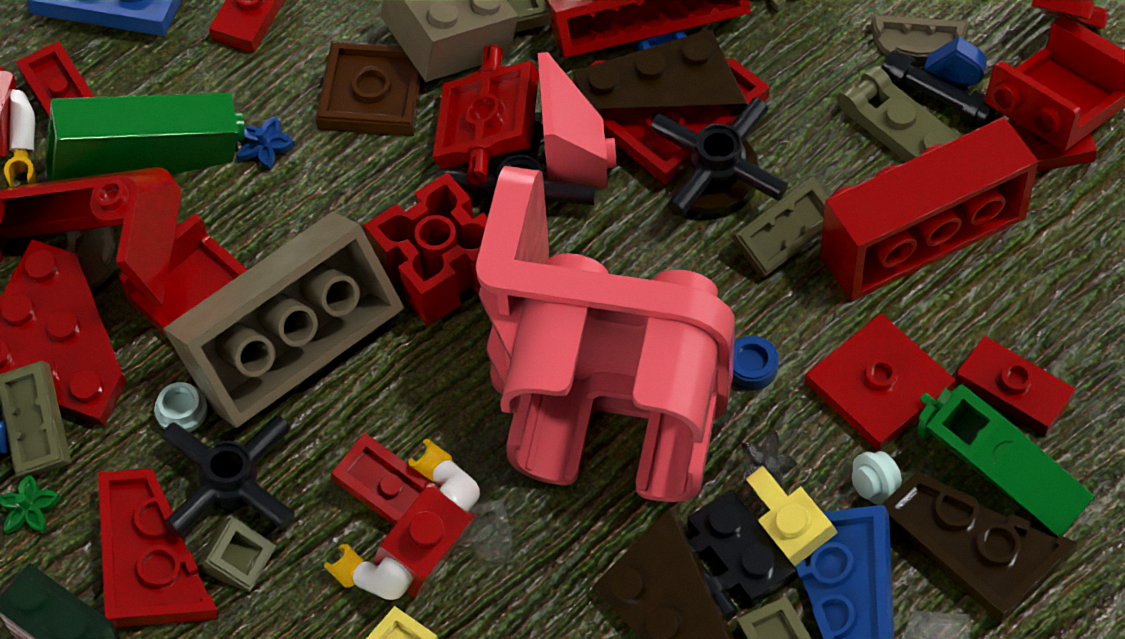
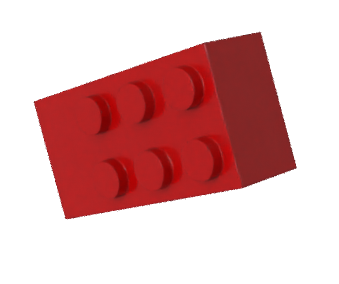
M1005 117L997 119L944 145H932L925 149L918 157L899 166H887L879 171L875 177L854 187H842L834 192L830 198L826 199L820 257L847 297L853 302L1026 219L1039 161Z

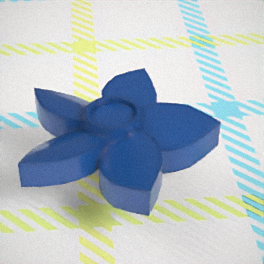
M273 117L266 120L261 128L244 126V137L249 143L239 150L236 157L238 161H245L258 155L262 166L271 170L275 161V153L287 152L296 145L287 134L281 132L278 117Z

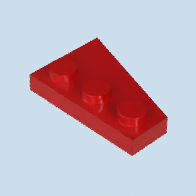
M153 469L98 472L105 618L110 622L112 628L217 620V608L211 595L207 593L191 552H188L181 535L179 537L174 536L164 525V520L173 512Z

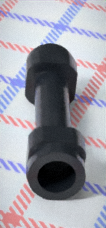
M893 50L886 57L881 68L900 90L905 85H908L961 112L960 120L972 127L977 126L980 128L989 124L996 110L984 103L986 94L974 90L970 95L916 67L917 59L905 53L900 54Z

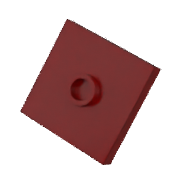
M882 313L805 374V383L878 451H881L919 419L923 409L926 407L920 401L924 393L927 392L937 401L945 387L952 392L956 384L955 378Z

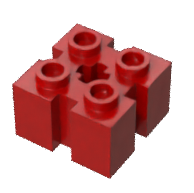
M448 172L414 193L416 205L404 212L396 204L363 224L365 235L390 282L394 285L401 280L405 301L427 327L461 306L460 292L470 286L479 294L481 287L477 279L476 262L488 217L482 213L474 218L471 198Z

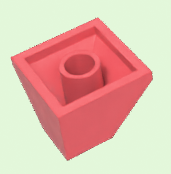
M548 52L538 53L547 179L550 181L597 186V189L608 188L607 168H617L615 138H605L603 118Z

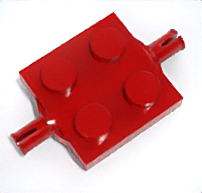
M490 44V48L488 45L483 48L482 67L479 71L465 78L443 83L432 158L441 170L469 163L466 179L474 185H480V181L483 184L487 182L488 165L492 157L531 148L539 72L531 60L511 66H501L504 51L495 44Z

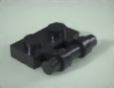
M732 489L687 517V527L695 536L692 539H687L692 552L698 556L699 561L710 555L724 573L720 576L712 577L701 563L705 572L703 574L716 605L720 606L726 621L732 619L738 612L737 607L729 598L735 593L739 592L752 608L796 580L797 570Z

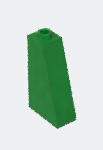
M231 93L51 99L45 152L48 181L153 167L163 168L171 175L233 162L236 143L243 142L244 140L243 115L241 112H235Z

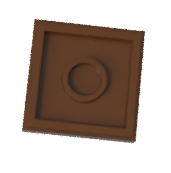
M331 41L316 115L317 128L319 130L414 136L424 79L401 46Z

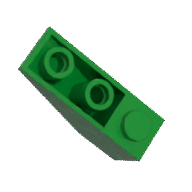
M963 384L957 388L926 425L937 441L1057 537L1059 535L1063 536L1095 498V495L1012 423Z

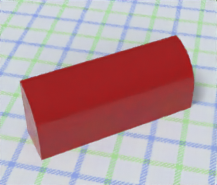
M546 0L550 12L551 31L557 47L564 58L751 13L749 0Z

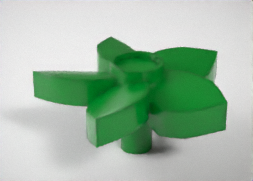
M945 387L937 401L927 392L921 396L920 401L926 407L919 417L917 433L922 439L925 440L932 435L926 425L958 387L952 392Z
M30 474L27 475L19 483L18 494L5 493L0 495L2 507L11 511L5 520L4 532L6 534L13 533L26 521L34 531L46 533V518L43 512L54 508L61 499V496L54 491L40 489L35 479Z

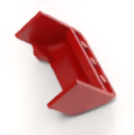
M153 167L0 189V265L6 239L123 225L116 264L153 306L163 305L181 201V188L167 170Z

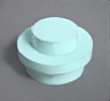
M176 382L166 386L160 392L155 403L154 412L159 425L163 429H166L169 424L176 422L185 430L191 432L204 422L208 413V404L206 398L197 387L184 382Z
M864 452L853 461V485L860 496L872 503L881 505L901 486L900 470L895 461L885 452Z

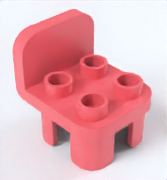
M504 166L496 184L476 262V273L478 282L481 285L479 298L492 323L486 348L487 355L492 363L490 368L491 382L495 390L502 394L500 402L501 412L514 413L507 440V458L509 463L517 471L532 479L562 486L571 485L577 480L593 410L647 418L648 424L636 477L637 493L645 499L663 502H680L696 497L701 490L713 422L726 412L734 362L735 317L732 310L717 297L718 289L710 279L692 271L667 270L657 274L653 280L609 274L602 264L583 255L566 253L549 258L542 172L539 170Z

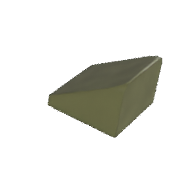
M230 517L217 527L196 565L202 573L249 592L276 545L240 521Z

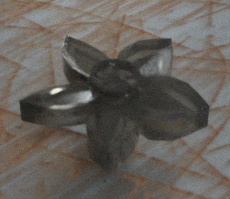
M777 431L767 435L761 447L752 442L741 443L746 458L751 462L743 472V484L750 485L746 478L761 466H764L783 490L784 481L782 473L790 471L798 463L789 455H777L779 449Z

